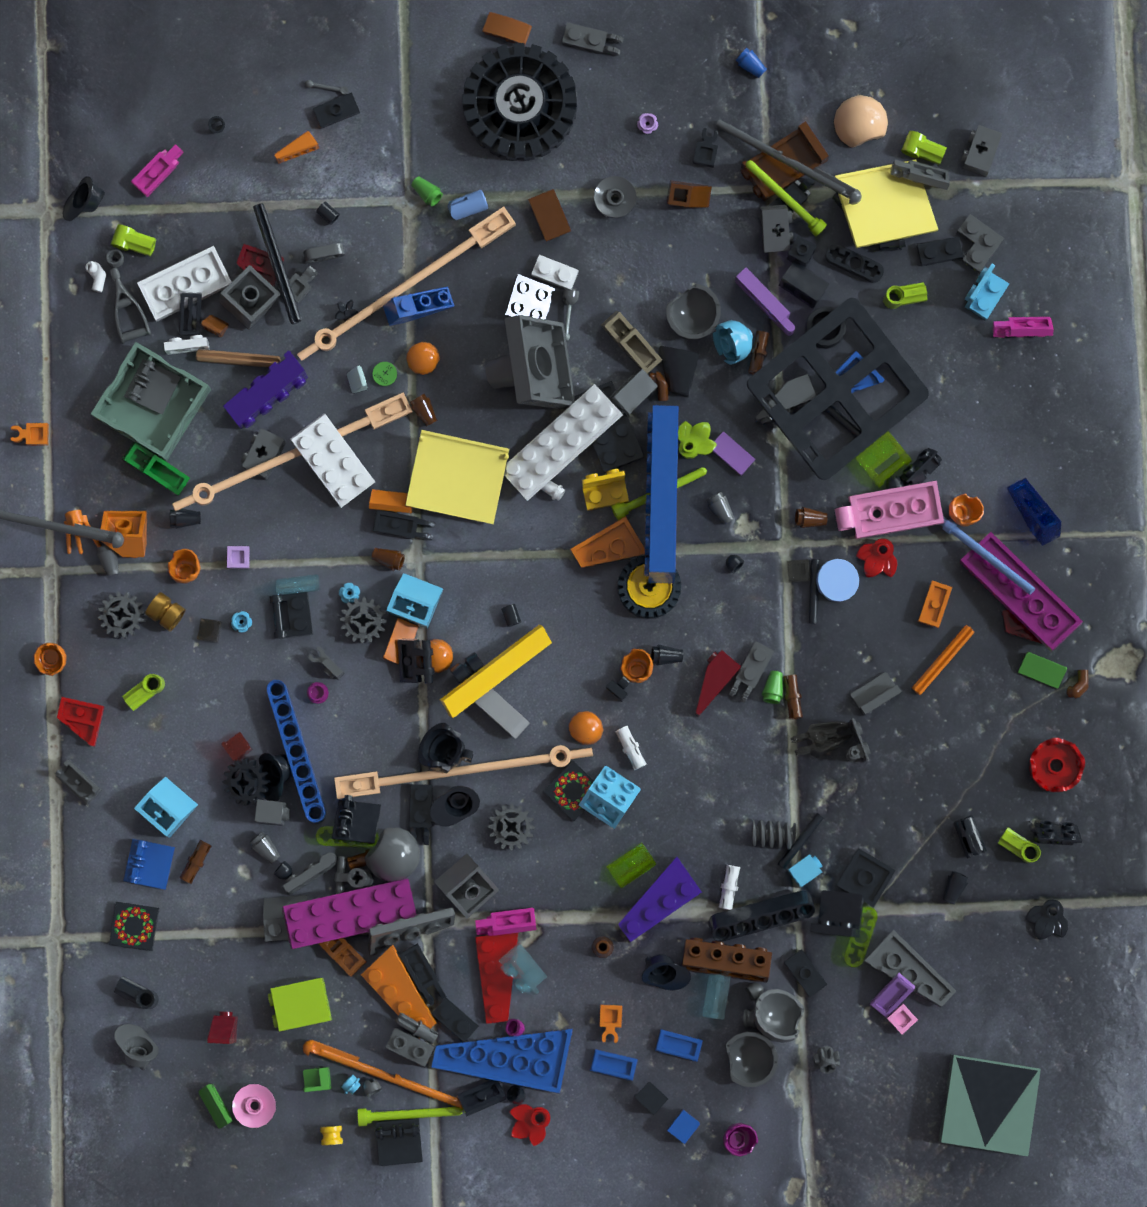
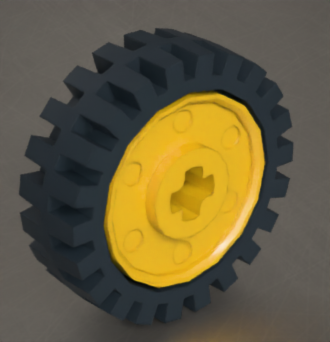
M641 555L632 559L623 568L618 579V594L622 604L630 613L644 619H654L664 616L674 608L681 594V580L677 569H675L674 584L651 583V585L655 584V587H653L651 592H648V589H644L648 582V576H644L645 558H649V555Z

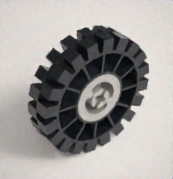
M514 43V47L508 48L507 44L497 47V51L491 53V51L487 52L482 56V61L479 64L477 62L470 70V76L466 78L464 84L462 105L467 127L471 135L476 137V142L481 147H487L490 153L497 157H500V155L506 156V160L517 161V158H524V161L535 160L534 156L536 155L543 157L551 153V149L554 146L558 148L564 142L566 134L569 135L573 127V121L576 119L577 93L573 77L569 75V69L563 61L560 63L557 60L555 54L549 50L546 53L542 51V47L534 44L531 47H525V43ZM517 89L518 97L520 100H523L525 110H528L530 101H535L533 108L524 114L511 112L522 113V106L519 102H516L514 91L511 93L510 101H505L510 91Z

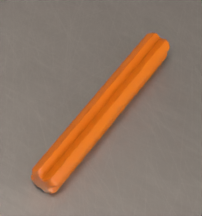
M964 626L912 687L914 692L921 695L974 634L971 627Z

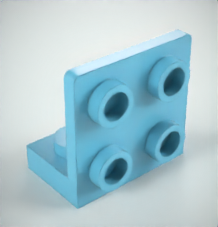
M991 264L989 269L984 267L976 280L978 286L973 284L965 297V300L968 301L965 308L985 320L988 319L1009 285L1008 282L992 273L995 267L994 264Z
M604 766L579 806L615 829L641 789L608 766Z

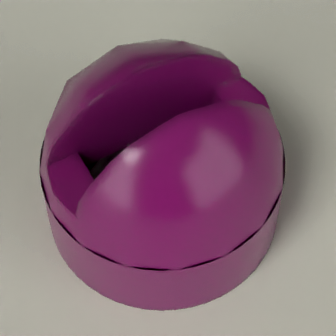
M510 1019L505 1029L508 1035L515 1037L524 1033L525 1026L518 1019Z

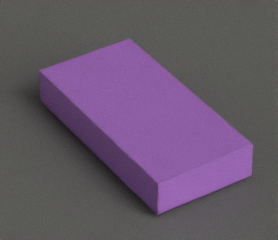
M724 431L714 441L717 446L713 452L740 476L755 461V458Z
M898 972L872 999L870 1005L887 1018L915 989V985Z

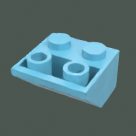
M403 573L386 611L388 614L428 629L443 588Z
M165 777L144 796L134 809L165 836L170 838L198 804Z

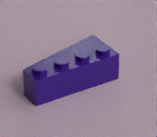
M289 350L284 354L286 359L282 362H274L269 367L267 375L255 378L250 384L251 388L249 390L247 388L242 389L223 406L240 429L243 427L249 428L256 422V417L260 414L266 415L273 409V404L277 401L283 402L289 397L290 391L294 388L298 390L306 384L308 376Z
M678 857L672 861L618 924L629 942L635 940L702 893Z

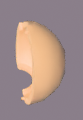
M858 95L845 100L840 105L835 114L834 125L840 140L849 147L854 148L869 140L884 137L887 131L888 120L886 111L880 102L872 97Z

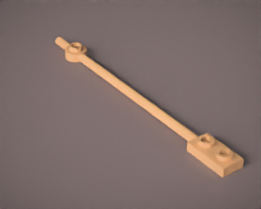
M502 207L469 229L472 237L335 329L319 330L315 335V342L297 354L302 361L319 349L322 351L333 349L338 336L383 307L392 298L398 297L476 243L482 249L516 226V223L505 207ZM328 337L330 339L329 343H322L323 338Z
M403 392L365 409L366 417L339 428L337 431L343 437L369 424L375 430L411 414L413 411ZM295 448L215 485L210 486L207 483H200L195 486L192 495L174 502L172 505L175 511L195 502L199 505H208L213 501L214 494L294 459L301 454ZM205 491L208 496L201 498L199 493Z
M559 745L554 747L550 754L454 767L448 773L432 770L378 778V772L335 777L337 799H343L345 795L359 797L380 794L381 786L549 762L556 767H565L570 763L571 759L591 757L593 752L592 748L570 751L567 747ZM558 753L565 755L562 761L557 760L556 755Z

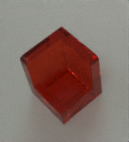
M241 732L237 733L227 742L221 743L233 761L243 758L253 750Z

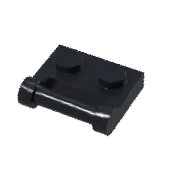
M308 592L269 596L270 603L273 605L276 632H274V639L313 635ZM281 602H287L290 622L289 631H284Z

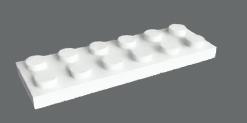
M594 384L506 463L504 476L528 501L623 414Z

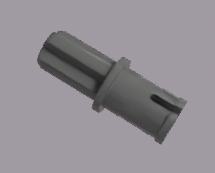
M403 1013L398 1015L396 1023L409 1030L412 1036H417L430 1045L434 1043L437 1038V1031L422 1024L421 1020L417 1022Z

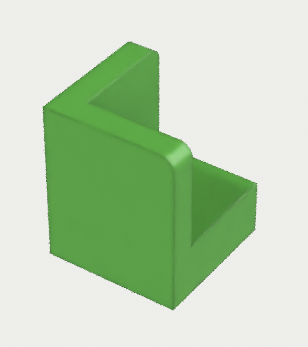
M329 1067L306 1069L303 1071L304 1092L332 1089Z

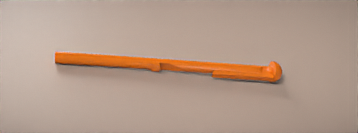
M308 1040L303 1045V1052L307 1056L310 1053L316 1054L462 1109L458 1098L402 1078L398 1074L394 1076L381 1069L359 1062L360 1057L314 1040Z

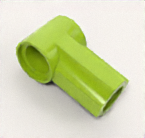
M909 131L901 152L909 157H920L940 165L947 147L928 140L926 136L919 132Z
M117 224L110 245L120 250H132L151 257L155 248L156 238L135 232L134 229L125 225Z
M924 282L906 286H891L883 297L885 306L890 309L928 300ZM894 293L898 295L899 301H892L889 294Z
M149 674L122 697L127 705L135 711L155 694L162 692L165 687V681L160 675ZM152 678H156L159 682L155 690L149 687V681Z
M1010 828L1006 829L998 841L999 845L1021 858L1025 863H1034L1040 858L1041 850L1039 846L1031 843ZM1031 847L1035 850L1036 856L1034 859H1028L1025 856L1024 851L1026 848Z

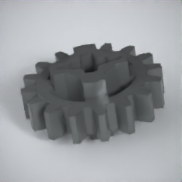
M117 592L116 598L110 594V601L103 600L102 602L105 607L99 608L103 615L99 616L98 619L104 621L100 626L102 628L108 627L106 633L110 635L114 632L115 638L122 634V637L126 639L127 633L134 636L133 630L135 628L141 630V627L138 625L139 622L145 623V620L141 618L145 611L139 609L143 604L141 602L135 603L137 597L133 596L130 599L128 592L125 593L124 597H122L120 592ZM117 602H120L118 606H116L115 608H111L112 605H114ZM130 604L133 605L136 614L130 612ZM124 610V613L127 614L129 617H122L120 620V618L114 613H122V611ZM108 616L113 618L114 627L109 623ZM130 622L133 623L131 626L124 629V626Z
M363 597L362 602L355 598L354 605L349 602L347 603L348 611L342 609L345 617L340 618V621L345 622V625L341 629L348 630L345 635L346 637L353 635V642L360 638L361 644L364 643V639H368L371 643L372 636L379 638L380 636L377 632L385 630L381 627V624L387 621L381 619L385 611L379 612L381 605L374 606V599L367 603L365 597ZM360 606V612L357 615L349 616L355 608ZM368 607L375 611L377 617H372L367 612ZM364 614L367 619L374 621L366 623L363 627L360 622L353 621V619L361 618V615ZM349 624H355L359 628V634L355 633ZM377 625L373 632L366 635L368 627Z
M513 804L510 805V809L502 805L503 811L495 810L496 818L490 817V820L494 822L493 825H488V828L494 831L490 834V837L496 836L497 839L494 843L498 844L501 842V849L508 845L510 851H513V847L517 845L520 850L521 843L523 842L528 845L529 843L526 838H533L534 836L530 833V830L535 829V826L530 825V822L534 819L533 817L527 818L529 811L522 812L521 805L517 809H514ZM516 813L519 815L516 818H508L505 814ZM500 820L503 823V830L498 834L497 824ZM504 820L510 822L511 824L516 822L517 825L515 827L519 835H517L513 831H510L508 833L506 831L508 829V826L506 825L507 823ZM524 820L526 822L525 834L520 831ZM508 836H515L518 841L509 842L505 841Z

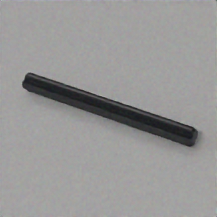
M263 203L253 206L290 323L297 324L301 322L298 307Z

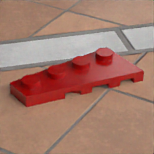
M518 933L476 937L486 1024L508 1021Z

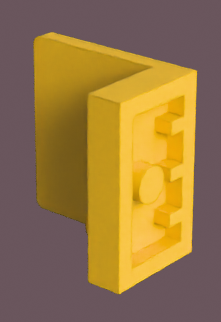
M619 469L607 471V475L598 476L595 473L585 476L586 479L582 480V489L587 511L609 507L618 502L620 504L629 502L624 471L619 472Z

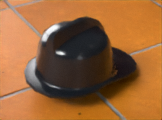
M84 177L66 200L62 212L63 218L66 221H72L81 212H94L105 195L104 190L94 185L91 177Z
M264 753L259 758V765H264L262 768L263 772L268 771L265 779H269L270 783L265 784L269 791L262 793L267 801L277 802L282 796L283 784L291 775L290 765L285 754L271 755L270 753Z
M451 787L432 803L430 807L431 819L437 825L444 827L452 826L478 810L480 805L479 796L469 787Z
M659 954L653 957L647 956L645 959V970L642 973V981L645 984L671 991L682 989L689 984L691 980L689 970L674 964L669 956Z

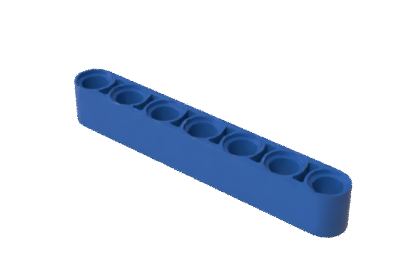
M273 680L267 685V694L305 816L312 823H320L326 817V810L289 691L282 681ZM275 685L283 687V691L279 696L272 694V688ZM282 705L289 707V713L286 716L278 714V709ZM290 725L294 726L296 729L295 734L287 737L284 732L285 728ZM294 746L302 748V754L299 757H292L291 749ZM302 766L307 767L309 771L305 778H300L297 775L298 769ZM307 787H313L315 795L309 799L305 798L304 790ZM315 807L321 809V816L318 819H312L310 816V811Z

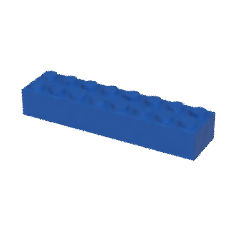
M653 405L652 412H648L647 432L651 433H648L647 452H651V454L647 453L646 473L651 474H647L646 493H650V495H646V514H650V516H646L645 534L649 535V537H645V555H649V558H645L644 576H648V583L674 584L679 406Z

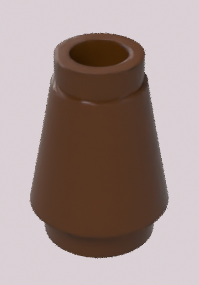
M425 393L410 401L411 409L425 423L426 427L437 421L430 398H427Z
M805 507L796 509V526H800V528L826 526L827 513Z
M375 548L372 553V560L392 571H400L405 561V555L397 550Z
M604 936L596 938L592 944V951L599 958L609 957L614 949L612 941ZM605 943L607 950L600 951L599 944Z

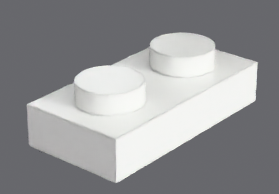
M539 255L531 276L561 288L572 290L579 270Z
M202 335L191 336L189 340L171 338L169 342H164L167 355L195 352L198 349L210 350L208 339L206 337L203 338Z

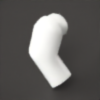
M89 261L85 269L94 279L92 290L102 293L106 272L99 263Z

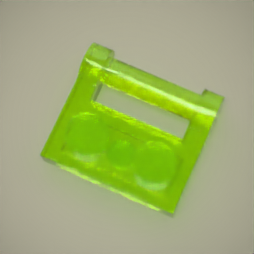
M889 431L855 457V460L878 488L903 465H908L912 462L910 456ZM897 453L900 458L878 475L875 469Z

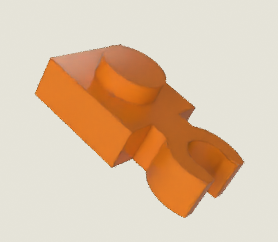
M26 423V429H22L20 426L11 427L12 431H19L18 437L11 438L12 442L19 443L26 439V445L48 446V423Z
M600 1005V1027H606V1031L602 1034V1041L606 1042V1036L612 1034L614 1035V1043H617L618 1034L615 1031V1027L621 1028L622 1006Z

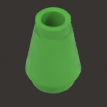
M420 176L416 177L411 184L426 205H436L443 196L439 187Z
M770 671L762 692L764 702L779 704L780 699H783V673Z

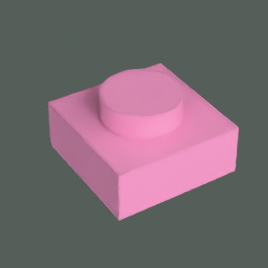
M901 1004L887 1017L888 1021L901 1035L918 1020L904 1004Z

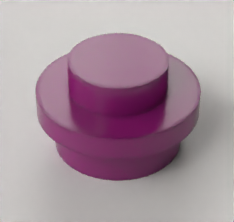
M320 682L311 684L307 690L309 700L315 704L325 702L329 695L326 685Z

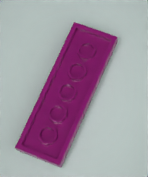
M992 532L978 544L1035 588L1031 595L973 550H970L960 560V563L1049 651L1052 652L1082 624L1083 621Z
M409 879L282 906L291 950L367 933L375 925H386L398 919H409L417 915Z

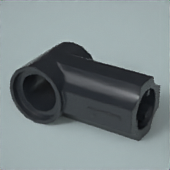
M125 976L121 977L114 990V993L143 1009H153L159 1001L155 991L149 990ZM146 993L152 996V1001L149 1005H145L142 1002V998Z

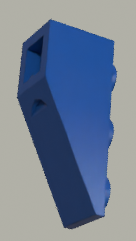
M447 286L394 297L383 308L389 326L452 308L454 303Z

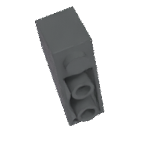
M806 374L788 381L775 396L788 413L792 414L794 409L802 408L816 397L810 378ZM773 400L768 403L771 409L776 405ZM764 409L755 419L756 423L761 422L762 425L773 421Z

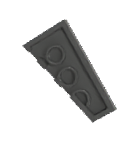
M453 907L448 909L440 908L429 914L421 913L409 919H398L386 925H375L369 929L368 951L370 956L377 954L376 950L385 946L387 949L392 945L396 947L395 943L401 940L413 941L423 932L429 935L453 926L455 922Z
M894 930L863 961L891 979L899 972L915 985L913 992L938 1007H942L956 992Z

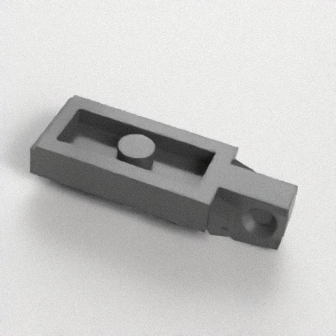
M894 160L890 169L891 175L898 178L903 177L915 183H923L945 190L950 185L948 170L909 160L908 163Z

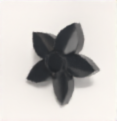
M353 300L348 301L346 306L342 303H337L340 311L336 313L335 319H343L345 322L351 316L359 313L357 310L352 309Z

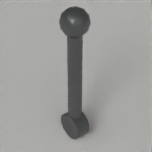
M311 80L305 82L307 88L316 87L337 91L342 95L348 94L346 86L338 88L313 83Z

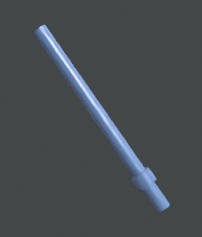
M943 516L944 524L940 525L943 526L942 529L948 534L952 533L1029 595L1034 592L1035 588L960 530L954 521L948 520Z

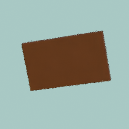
M554 189L528 199L546 242L571 232Z

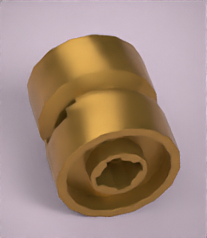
M160 592L148 606L145 615L154 621L160 620V625L170 632L180 622L186 609L178 603L171 604V599Z

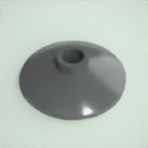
M607 177L597 185L594 192V202L597 209L603 215L610 218H620L630 213L634 208L636 191L631 182L623 177ZM612 196H618L619 201L613 202L611 200Z

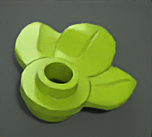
M685 421L680 425L678 439L680 441L679 452L681 456L692 459L698 454H710L716 448L717 444L709 439L711 428L708 422H701L692 427ZM687 445L693 446L691 450L685 449Z

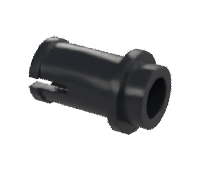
M905 238L879 243L880 252L897 248L902 250V248L906 247Z

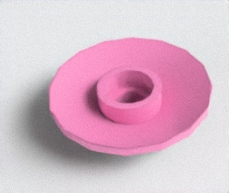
M250 1084L241 1088L233 1100L235 1118L242 1125L249 1128H259L266 1125L273 1118L276 1110V1101L273 1094L266 1087L259 1084ZM252 1102H257L259 1104V1108L257 1110H253L251 1108Z

